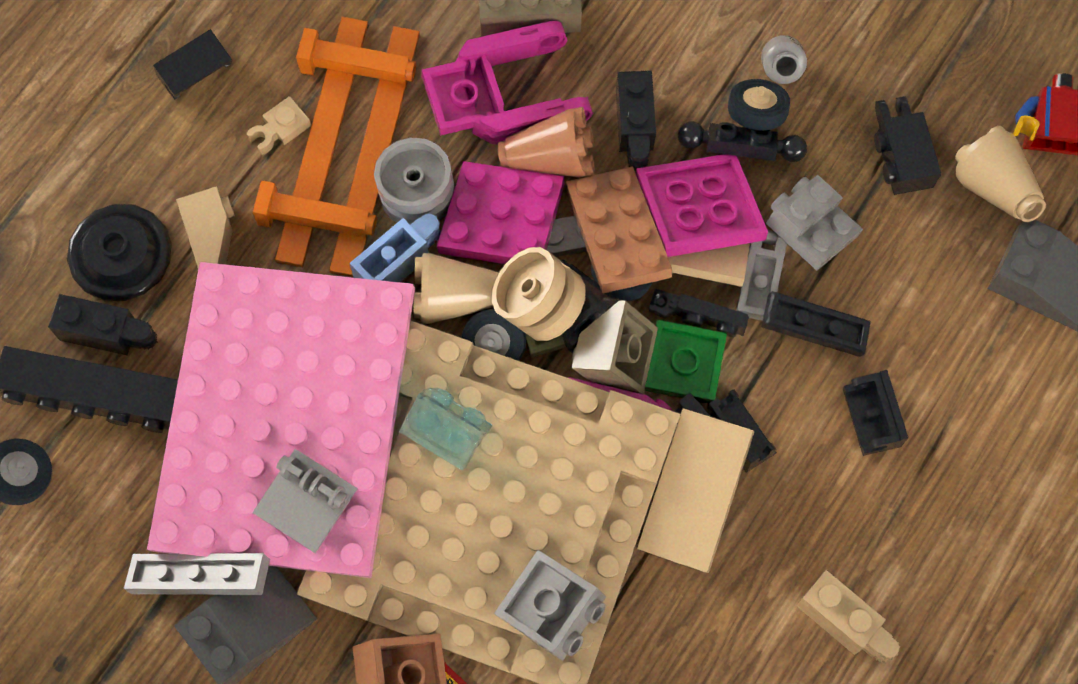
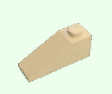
M216 186L176 199L198 269L200 262L226 265L233 231L229 218L235 216L229 197L222 198Z

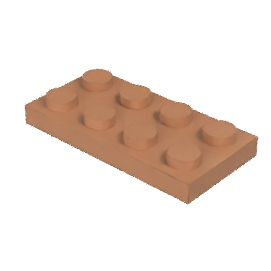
M633 166L566 181V191L602 293L672 278L671 264Z

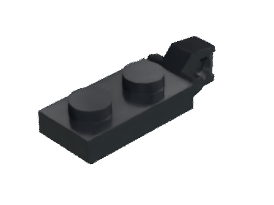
M655 289L649 306L650 312L664 319L671 315H678L682 317L681 321L696 327H701L702 323L716 327L715 331L727 333V337L733 338L736 337V334L744 336L750 317L743 312L685 294L679 296L660 289Z

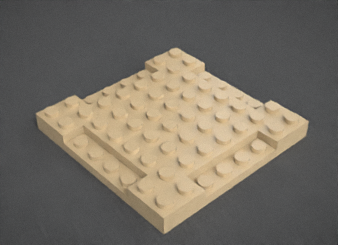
M410 320L372 577L366 578L306 570L297 595L407 636L440 634L442 649L537 684H587L681 414L613 390L607 392L474 346L473 342ZM537 550L588 581L606 596L603 601L605 604L603 615L596 623L592 624L589 622L581 633L583 636L582 646L575 655H566L563 661L494 614Z

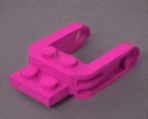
M549 21L469 39L461 48L455 62L422 69V79L440 136L471 128L474 135L496 145L498 142L505 141L506 137L568 109L583 107L586 121L590 119L593 111L588 97H577L561 101V98L504 111V102L492 66L539 56L561 49L567 43L562 23L559 21Z

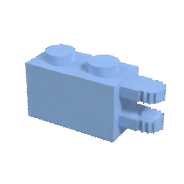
M430 212L429 214L425 213V215L416 219L411 225L402 218L349 263L353 277L390 282L403 281L415 270V257H422L423 253H429L428 248L435 243V240L438 241L441 231L439 230L440 223L438 222L437 215L430 214Z

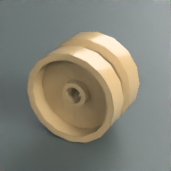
M530 247L514 255L497 275L492 289V304L496 313L536 341H549L562 335L573 325L581 313L585 301V284L581 276L541 247Z

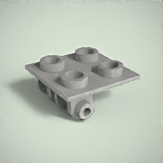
M295 449L290 457L284 455L279 460L276 468L280 472L252 513L316 553L358 488Z

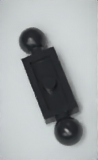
M688 121L682 124L678 130L680 144L689 149L697 148L703 143L707 144V152L775 161L776 154L778 153L789 162H798L807 153L806 141L798 135H789L783 140H778V132L748 129L728 122L710 123L709 130H704L699 123Z

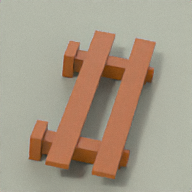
M341 17L335 43L320 40L318 30L304 28L296 55L300 73L314 75L316 67L327 69L293 196L278 193L275 183L261 180L252 211L258 226L271 228L273 220L285 222L275 258L277 263L303 268L313 228L315 227L339 232L329 271L333 274L353 277L349 263L365 250L368 235L373 236L376 230L377 215H374L379 193L374 178L375 165L384 149L392 145L407 83L414 80L416 61H413L420 31L393 26L387 52L362 48L368 21ZM356 74L377 78L379 83L347 205L343 206L323 202L321 199L353 79Z

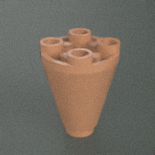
M583 107L563 111L506 137L505 141L498 142V156L501 167L573 177L595 175L593 156L589 155L588 148L594 147V138L591 127H586V115Z

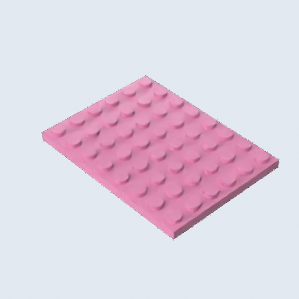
M200 262L147 550L204 557L211 553H264L270 558L269 566L371 578L415 293L414 285L410 283ZM295 449L358 488L316 553L252 513L280 472L276 468L279 460L284 455L290 457Z

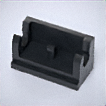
M210 29L155 63L153 67L156 76L175 100L180 97L183 91L223 66L226 68L231 65L232 59Z
M888 370L852 379V384L845 385L843 392L862 455L865 456L902 447L907 441L908 435Z
M733 389L723 400L719 401L717 398L710 402L706 412L712 418L754 431L743 466L744 471L747 473L774 456L777 452L773 443L768 441L738 398V393Z

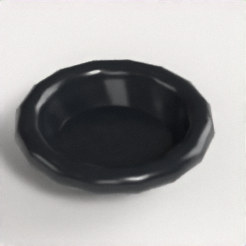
M112 204L95 210L78 224L69 240L67 262L72 278L86 293L104 301H127L146 294L161 281L170 265L172 244L166 226L153 212L135 204Z

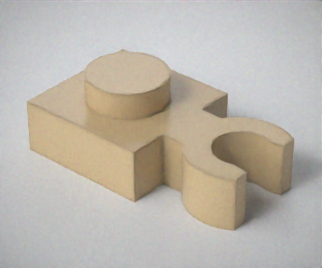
M289 96L263 114L262 117L266 124L250 128L247 136L250 142H253L258 137L265 138L257 146L260 154L263 155L273 148L274 141L278 138L286 145L312 125L310 119Z

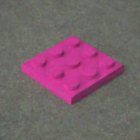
M724 154L636 169V177L667 257L766 240L768 230L737 156Z
M463 161L437 243L438 254L506 264L514 255L527 248L541 247L547 250L565 185L564 176Z

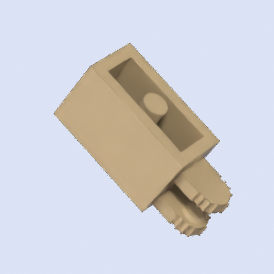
M827 570L797 603L796 606L852 654L855 655L863 649L872 658L875 657L879 663H886V661L898 656L899 642L893 639V636L881 627L886 619Z

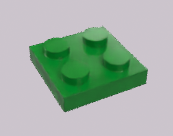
M657 320L656 327H658L644 391L684 398L691 393L698 402L709 404L714 401L727 333Z

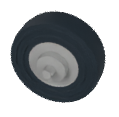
M494 308L475 314L466 323L462 332V338L473 342L474 346L520 361L525 352L526 333L497 314Z
M9 439L1 442L0 502L9 505H25L35 501L46 491L51 481L52 465L48 454L38 444L26 439Z

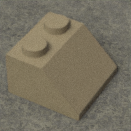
M618 301L579 334L577 347L572 355V369L592 383L644 394L658 327L628 302Z

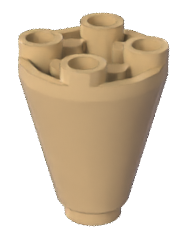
M1002 126L992 128L986 135L980 137L973 144L964 145L956 153L955 159L958 161L956 177L966 189L1012 217L1021 219L1023 222L1035 220L1045 210L1044 195L1018 140Z
M423 253L422 257H415V284L422 285L421 293H414V319H421V324H430L478 313L486 309H493L492 289L499 272L431 253Z

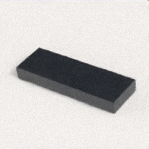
M772 291L767 296L761 327L861 357L866 352L871 321Z

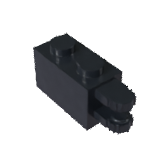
M652 70L617 72L616 106L619 152H627L629 167L633 166L635 171L637 168L648 166L650 151L654 150L656 122Z
M906 96L896 98L895 108L897 117L890 116L885 100L876 101L875 112L879 129L874 135V142L877 152L882 153L885 162L883 165L885 182L891 184L894 195L934 188L941 176V170L924 113L912 114Z
M63 294L58 296L48 326L60 341L127 356L130 347L149 350L150 348L153 349L155 344L158 343L157 334L152 329V326L148 322H142L140 319L134 318L129 309Z

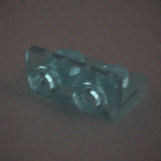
M430 387L418 394L399 432L460 470H463L470 462L483 436L490 431L492 424L485 420L484 414L472 407L464 408L453 401L454 397L449 392L441 388L433 389Z

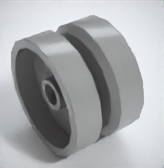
M407 138L396 141L384 149L376 161L374 178L383 210L395 222H399L404 218L410 225L416 219L425 215V213L429 214V212L435 216L437 215L438 221L447 215L455 186L448 156L441 147L427 139Z

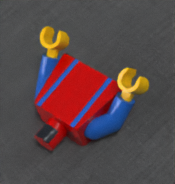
M1066 73L1054 75L1052 87H1042L1038 95L1030 97L1015 114L1016 128L1013 135L1018 137L1019 133L1026 134L1023 149L1078 155V90L1073 89L1074 77Z

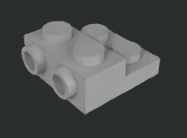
M819 175L815 176L812 180H809L806 176L803 177L791 190L793 194L790 197L785 192L782 193L772 203L770 208L773 210V213L766 222L775 233L816 271L854 241L863 230L838 207L843 197Z
M537 550L494 614L563 661L566 655H575L582 646L583 636L581 633L589 622L592 624L596 623L603 615L605 610L603 601L606 596L597 587Z

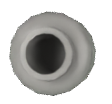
M780 35L774 37L765 44L762 50L761 61L765 74L770 80L778 84H790L797 81L807 68V57L804 48L797 39L791 36Z

